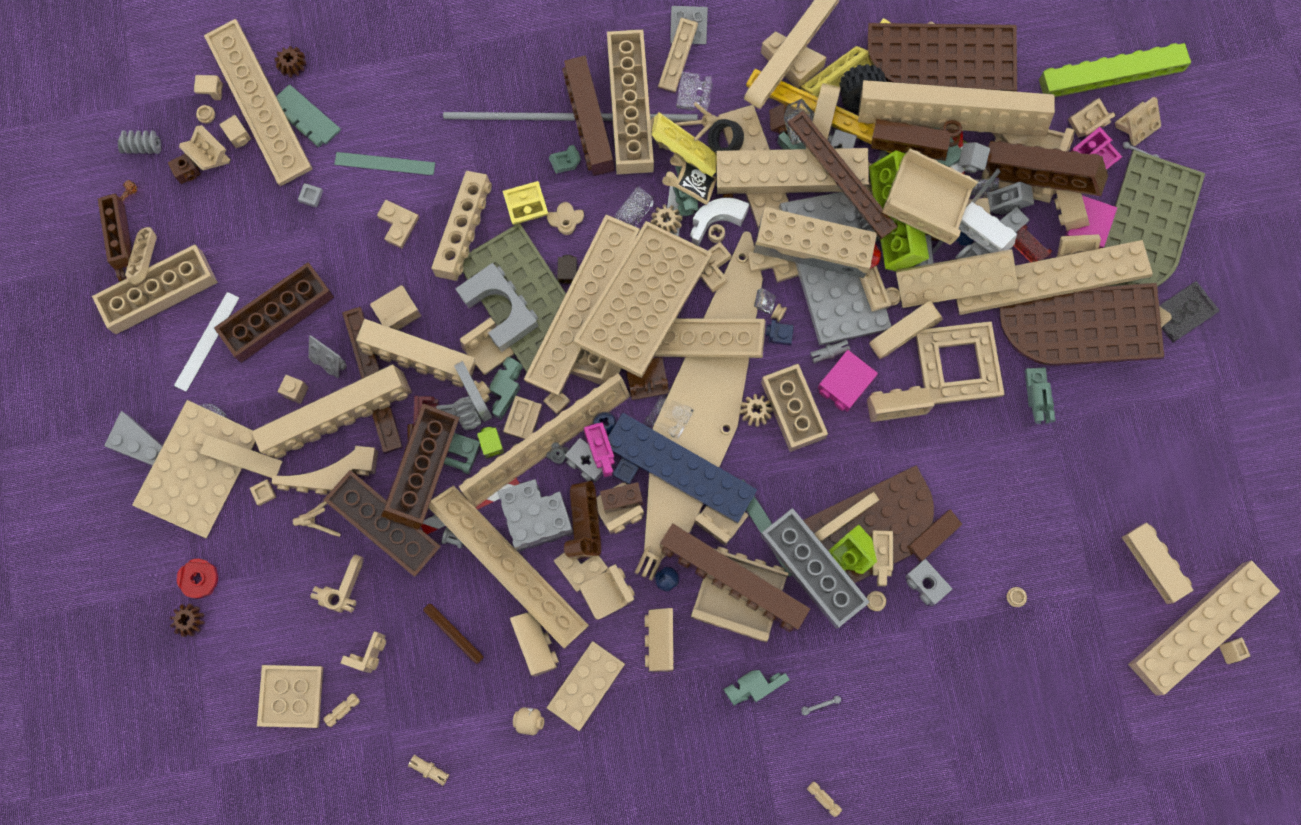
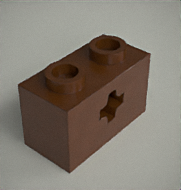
M638 482L600 491L605 514L643 505Z

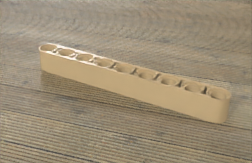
M840 0L813 1L750 86L744 100L759 109L762 108Z

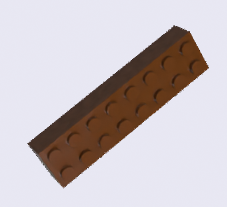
M673 523L660 542L662 554L669 558L674 556L679 559L678 563L687 569L690 566L695 569L697 576L702 579L706 577L711 579L712 585L720 590L722 588L730 591L728 595L736 600L743 599L747 602L745 605L754 611L759 609L763 612V617L772 622L774 620L781 623L780 627L787 632L797 631L810 611L809 607Z

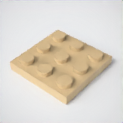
M262 665L257 726L319 728L323 667Z

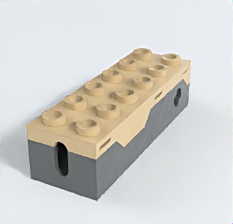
M764 207L753 253L864 278L870 269L877 266L881 257V251L875 244L877 235L875 232Z

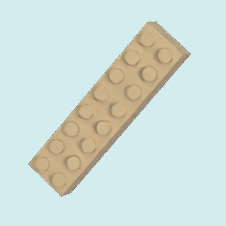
M643 30L607 32L616 172L617 174L653 172L654 160Z
M868 148L835 149L863 185L868 188ZM808 149L717 151V194L842 192Z
M391 365L252 431L260 453L273 458H281L292 449L298 450L309 441L314 442L326 433L336 432L338 427L353 424L357 418L372 415L376 409L389 407L390 403L395 400L401 401L406 399L407 395L412 393L404 373L394 365Z
M1252 560L1242 563L1128 665L1156 696L1165 695L1276 596L1280 590Z

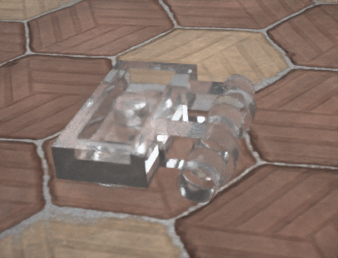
M682 72L676 108L694 111V103L697 102L707 111L711 101L709 99L710 92L713 88L712 77L706 76L703 82L699 81L700 74ZM698 89L703 90L702 97L697 96Z

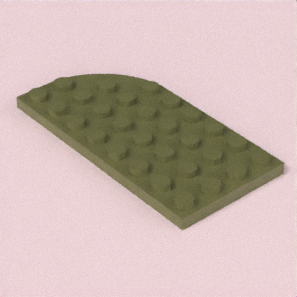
M1136 150L1131 152L1114 206L1117 207L1104 248L1143 240L1153 274L1149 278L1109 286L1157 283L1158 287L1173 274L1181 257L1205 173Z
M519 223L469 252L468 257L463 262V274L468 280L491 263L496 268L500 266L505 273V280L507 282L511 281L516 288L514 292L517 296L522 295L527 302L526 308L529 311L533 310L537 315L538 327L510 346L527 373L566 293ZM495 294L481 300L496 326L503 323L509 317L512 303L506 297Z

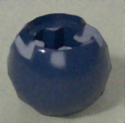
M600 412L594 417L592 425L608 420L609 426L605 425L604 428L606 434L609 435L617 421L611 413Z
M664 567L660 572L656 573L655 584L660 590L669 592L678 586L679 574L671 567Z

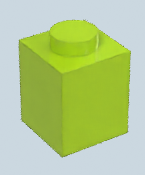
M486 427L480 433H477L486 459L504 453L496 427Z

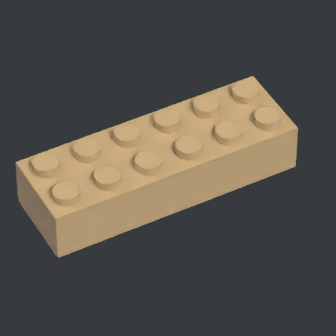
M195 244L149 267L146 277L142 282L132 284L127 278L92 297L106 327L113 333L118 334L218 282L203 252Z
M364 319L356 339L360 349H362L361 352L370 356L373 354L379 355L380 359L391 362L393 360L398 362V365L401 367L409 368L410 366L416 368L418 373L427 375V373L433 374L434 378L445 381V379L453 381L452 384L458 387H463L464 384L454 365L463 361L471 378L476 367L475 358L367 319Z

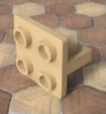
M1152 97L1146 103H1140L1115 122L1117 129L1129 134L1131 145L1136 146L1161 127L1157 98Z
M202 125L196 126L191 141L183 142L179 145L185 154L202 170L229 164L230 159L225 155L226 149Z

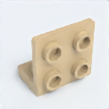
M402 285L370 304L381 324L395 330H399L421 317V314Z
M491 317L460 338L462 349L467 355L475 358V365L483 375H486L502 364L507 357L514 355L511 347L501 352L490 338L488 332L496 327Z
M706 506L702 513H699L695 518L694 523L726 546L746 520L748 514L744 512L737 524Z
M374 631L364 658L350 654V657L343 656L341 664L372 673V670H375L379 663L378 654L380 651H383L386 645L385 635Z

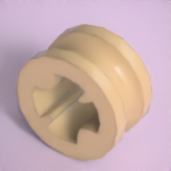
M718 224L712 225L708 231V238L713 243L722 242L725 237V229ZM714 230H717V232L720 233L719 237H716V235H712L714 234Z
M778 304L771 319L775 318L779 323L787 308H782L781 304Z

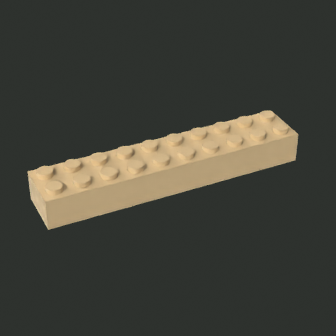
M863 80L858 122L876 124V119L943 129L945 122L956 120L962 125V131L1046 137L1055 113L1054 95ZM948 125L946 129L959 130L956 125Z

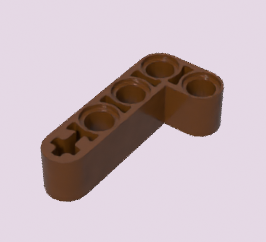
M592 481L572 484L570 487L574 539L564 543V552L568 558L574 559L599 556L601 554V539L595 486Z

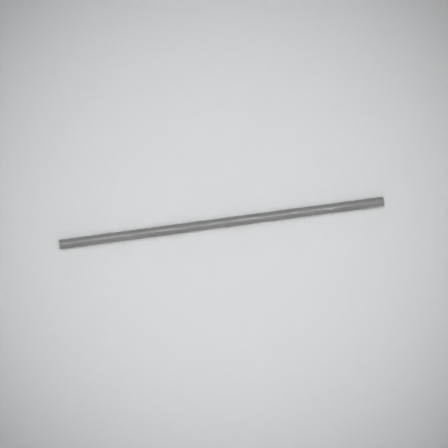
M443 112L444 119L576 121L573 113ZM601 113L603 121H613L612 114ZM650 114V120L657 114ZM662 114L672 122L695 121L698 114Z

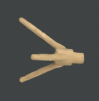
M695 102L694 106L704 114L702 120L677 122L675 124L678 126L702 124L704 128L694 138V141H697L716 121L720 120V117L712 115Z
M325 501L308 513L293 519L295 526H308L338 537L341 536L336 531L315 524V516L325 511L323 508L327 505Z

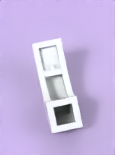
M720 198L702 206L693 217L694 227L690 234L692 243L699 246L707 228L717 221H729L741 227L747 215L749 204L734 198Z

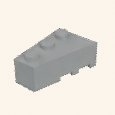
M121 411L104 446L153 466L163 444L147 432L131 416Z

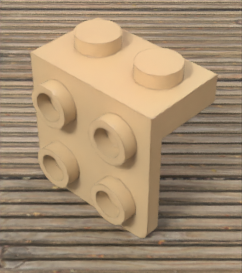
M621 483V484L617 485L616 487L624 486V485H627V484H626V483ZM601 495L596 497L598 514L610 534H617L623 531L626 525L639 522L644 515L640 505L605 514Z
M616 564L609 567L606 572L582 583L579 587L596 620H600L631 604L634 600V591L630 585H626L624 572L621 568H617Z

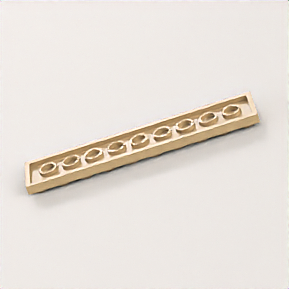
M234 19L205 34L204 37L277 183L282 186L312 170L313 168L239 22Z
M754 105L719 115L720 119L737 122L742 127L744 142L739 151L770 150ZM726 127L723 129L729 146L733 138V132L731 127ZM745 193L758 229L764 207L780 210V203L789 202L786 193ZM788 261L789 265L772 268L777 283L799 276L795 262Z
M605 215L524 378L525 382L560 396L583 349L573 344V340L640 232L639 228Z
M1143 240L1016 265L1018 288L957 298L956 303L959 315L1149 278L1152 277L1153 273Z
M617 373L615 376L608 378L601 386L594 388L587 396L577 400L574 405L562 411L556 418L546 422L542 428L528 435L525 440L514 445L504 455L497 457L490 465L483 467L473 477L466 479L459 488L474 507H477L547 457L546 453L551 450L553 443L557 442L562 446L582 432L584 427L590 426L598 413L610 412L628 399L630 394L622 377Z
M454 485L430 501L429 509L564 649L589 626Z

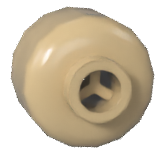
M522 707L514 714L513 727L520 734L535 735L544 726V717H541L538 709Z

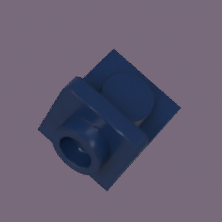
M772 320L771 325H767L766 336H769L768 343L791 346L794 325L775 323L776 320Z

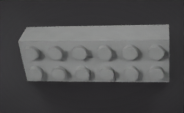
M793 508L761 533L762 539L835 629L839 628L870 603Z

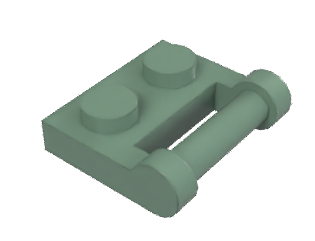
M454 433L448 452L467 458V462L463 463L446 457L444 464L463 470V473L470 474L481 445L480 441Z

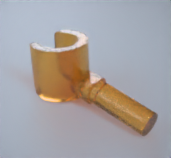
M130 180L125 181L123 184L126 190L120 197L122 202L129 194L137 192L136 185Z

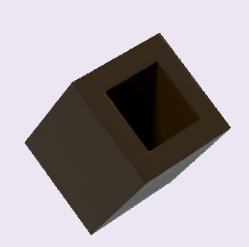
M563 255L558 257L557 279L559 284H571L578 271L577 257Z

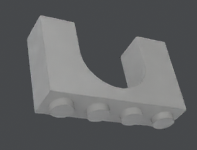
M491 263L455 289L468 308H471L485 297L495 294L506 297L512 303L509 317L488 332L492 341L503 352L537 328L536 320H538V317L533 310L529 311L526 308L527 302L522 295L518 297L514 292L516 288L513 283L505 280V273L501 267L498 266L496 268Z

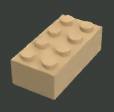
M799 364L762 377L761 384L773 408V413L790 452L826 439L828 435Z

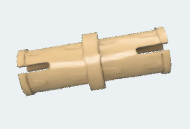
M414 755L411 759L412 762L408 764L409 767L422 773L426 779L429 777L442 786L445 785L446 779L449 778V774L436 768L432 762L429 764L417 755Z

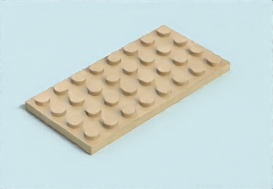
M646 221L574 338L573 344L642 378L712 258L713 253Z

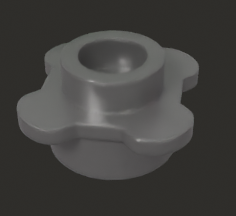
M555 442L552 444L551 450L546 453V456L553 462L561 464L564 462L565 454L569 449Z

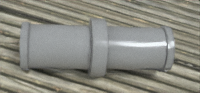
M845 339L833 345L827 344L825 348L810 352L811 357L819 355V357L812 359L813 363L815 364L828 358L833 359L836 355L842 354L847 350L850 351L849 346L841 348L847 345L848 341Z

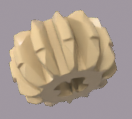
M665 204L662 210L657 207V213H652L653 219L651 224L676 234V228H681L682 226L680 223L682 216L679 215V210H674L672 205L668 209Z
M757 394L753 395V400L748 396L746 397L747 403H741V406L744 408L740 410V414L744 415L742 420L746 421L749 419V426L752 425V422H755V426L759 427V421L765 425L767 423L766 419H771L772 417L769 413L773 411V408L767 407L770 405L769 400L763 402V395L760 400L757 399ZM753 408L756 410L760 409L759 414L757 412L753 413Z

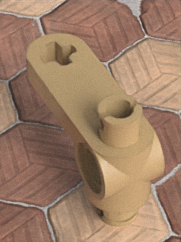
M356 554L352 557L339 590L327 586L323 589L315 586L313 591L318 594L311 593V599L318 600V605L342 613L346 610L352 613L354 608L349 605L356 606V600H351L349 597L362 567L363 557ZM338 595V604L332 605L331 600L333 596Z

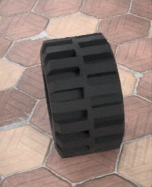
M869 64L864 66L857 65V67H852L850 71L844 73L839 83L844 107L848 108L851 112L859 113L863 80L886 82L885 74L880 67L877 68L876 65L869 66Z

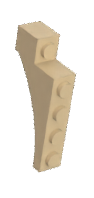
M355 446L353 452L326 468L302 475L273 476L272 484L277 486L278 490L289 491V488H295L297 492L308 493V490H314L316 494L327 495V492H330L349 470L355 474L357 472V475L369 476V473L375 474L378 451L371 447Z

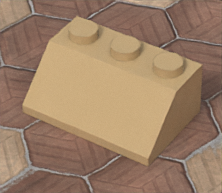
M920 386L911 387L907 391L894 389L890 393L885 394L882 391L874 392L867 399L871 422L926 415L934 407V402L927 388H921Z
M673 608L649 610V615H645V627H649V635H645V647H649V655H645V667H649V672L673 671Z
M529 612L511 617V623L531 675L536 677L556 669V663L559 661L555 651L551 652L549 644H552L548 632H543L542 625Z

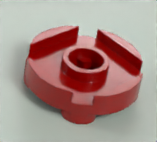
M203 559L188 561L179 569L177 574V585L183 594L195 599L211 595L218 583L216 567ZM198 573H200V577H202V580L199 581L198 584H196V581L193 580V577H196Z

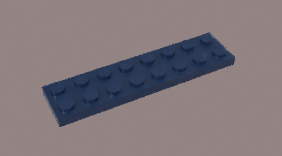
M622 413L608 436L613 453L737 524L757 491L756 488L625 413Z

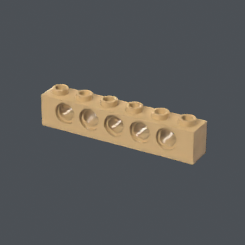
M471 171L465 172L431 268L436 277L457 281L459 275L463 272L464 259L469 255L470 242L474 240L476 225L478 226L480 223V214L486 206V196L490 193L492 187L486 174Z

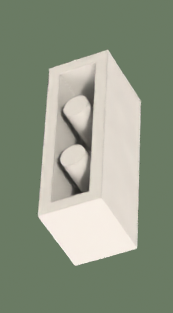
M973 202L966 207L959 226V230L991 253L1009 250L1015 244L1017 236L1013 229L1006 227L996 217L991 216L981 206H977Z

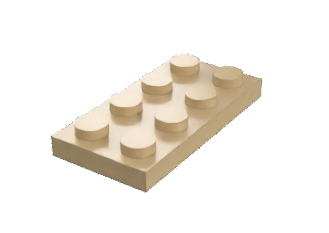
M592 641L547 709L580 731L625 664Z

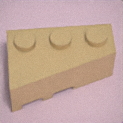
M774 32L762 42L761 54L770 61L787 37ZM806 47L785 77L799 89L824 68L826 57Z

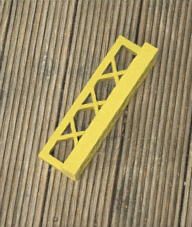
M858 46L854 47L803 84L801 90L819 98L823 83L840 87L841 77L844 76L846 71H850V68H855L857 65L864 66L865 64L872 66L868 57V50Z

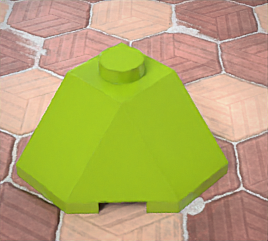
M857 525L828 551L844 571L847 569L853 570L855 573L864 574L877 562L873 541L860 525Z

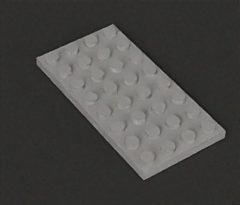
M843 192L780 203L779 205L781 211L861 229L855 207ZM795 262L819 345L885 332L891 327L886 308L872 312L859 277Z

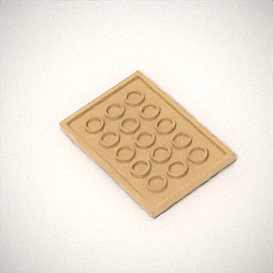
M187 400L132 506L207 538L242 468L200 454L206 435L251 450L255 443L252 434L253 430Z

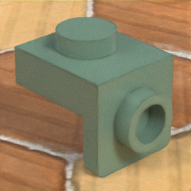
M570 145L567 151L554 153L549 156L556 174L575 170L581 161L580 154L574 145Z

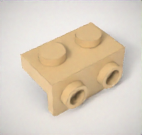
M1098 98L1069 117L1068 121L1078 138L1088 137L1098 127L1102 128L1111 123L1110 119L1115 114L1114 112L1108 113L1102 101Z

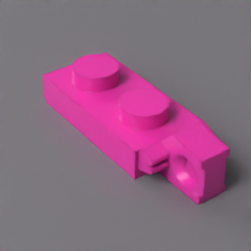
M603 423L584 427L583 430L594 463L597 468H602L604 477L612 476L613 470L611 465L614 464V455Z

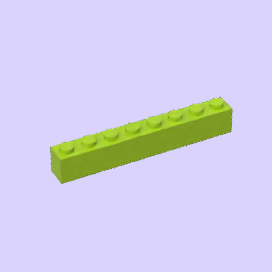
M1173 43L1163 48L1154 47L1148 51L1138 50L1128 55L1119 54L1113 58L1107 59V57H1103L1093 62L1084 61L1078 65L1072 66L1068 64L1058 69L1049 68L1043 71L1039 82L1043 94H1053L1054 97L1183 72L1191 64V60L1185 43Z

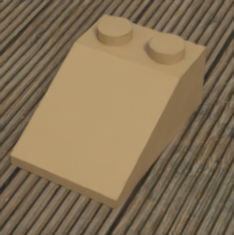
M582 349L571 374L602 385L608 378L615 376L617 373L619 374L621 367Z

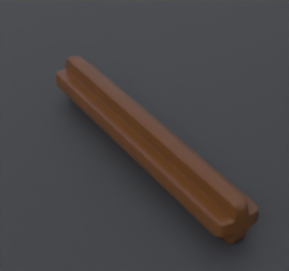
M429 603L423 609L475 664H479L483 660L484 656L432 604Z

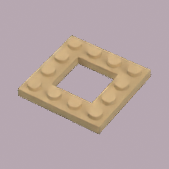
M992 321L930 328L916 335L924 388H927L934 404L1004 396ZM974 344L980 379L944 383L939 348Z

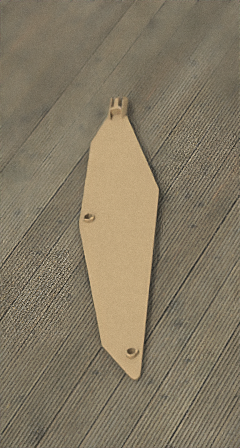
M750 232L742 234L724 273L728 282L716 290L704 319H756L763 279L761 271H751L748 252L754 251V244ZM739 256H743L745 260H740ZM685 357L653 430L720 467L738 426L749 358ZM723 427H728L729 432H724ZM650 473L645 547L634 573H639L645 558L649 560L642 574V577L645 578L654 561L656 564L649 577V580L652 581L661 560L665 557L661 553L660 542L673 523L689 533L703 504Z

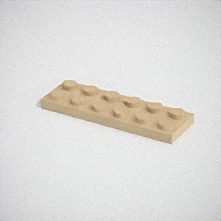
M1012 249L896 270L903 308L923 305L929 301L934 303L1018 288Z
M676 319L654 357L763 358L766 321L765 319Z

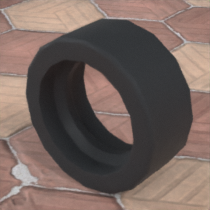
M728 119L716 121L708 133L709 146L716 153L717 151H739L744 142L742 127L737 122ZM731 127L733 132L732 141L728 147L721 148L719 143L720 134L724 128Z

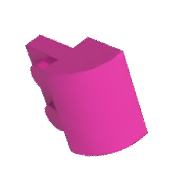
M1101 127L1097 128L1071 150L1082 154H1098L1102 156L1106 170L1122 158L1120 153L1110 144L1112 139Z

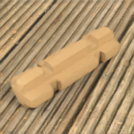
M351 694L347 697V701L344 700L332 711V714L329 713L324 717L325 723L329 727L335 725L337 719L343 718L352 710V706L355 707L359 704V698L355 694Z
M812 782L808 786L807 790L812 795H815V798L826 809H829V813L832 816L836 817L841 813L842 809L837 804H834L831 797L824 790H821L816 782Z

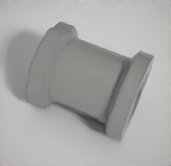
M446 527L442 543L457 545L461 549L464 544Z

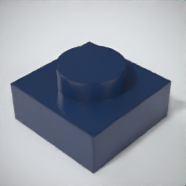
M622 458L612 475L624 483L630 484L639 467Z

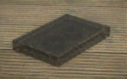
M1195 281L1159 306L1169 312L1172 317L1161 328L1172 343H1174L1220 310L1198 282Z

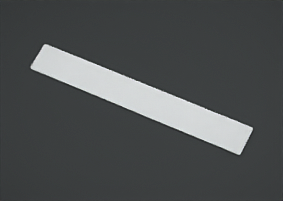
M228 292L226 293L174 386L184 391L188 390L218 337L214 327L229 317L239 297Z

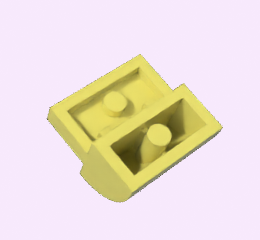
M539 181L503 191L512 225L548 215Z

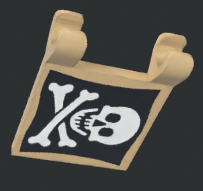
M674 153L670 163L675 166H682L678 178L674 173L667 172L666 177L662 180L663 184L676 187L707 205L717 177H711L707 173H702L697 166L686 162L678 153Z

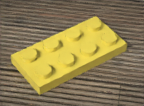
M658 112L654 117L651 134L654 139L664 143L672 152L681 155L686 162L694 164L702 173H707L712 177L716 172L717 153L701 141H694V136Z

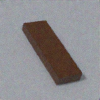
M949 509L911 542L908 548L919 561H923L952 535L962 523L952 510Z

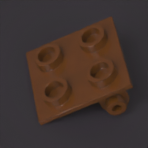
M662 357L652 359L642 378L626 370L632 400L669 394Z

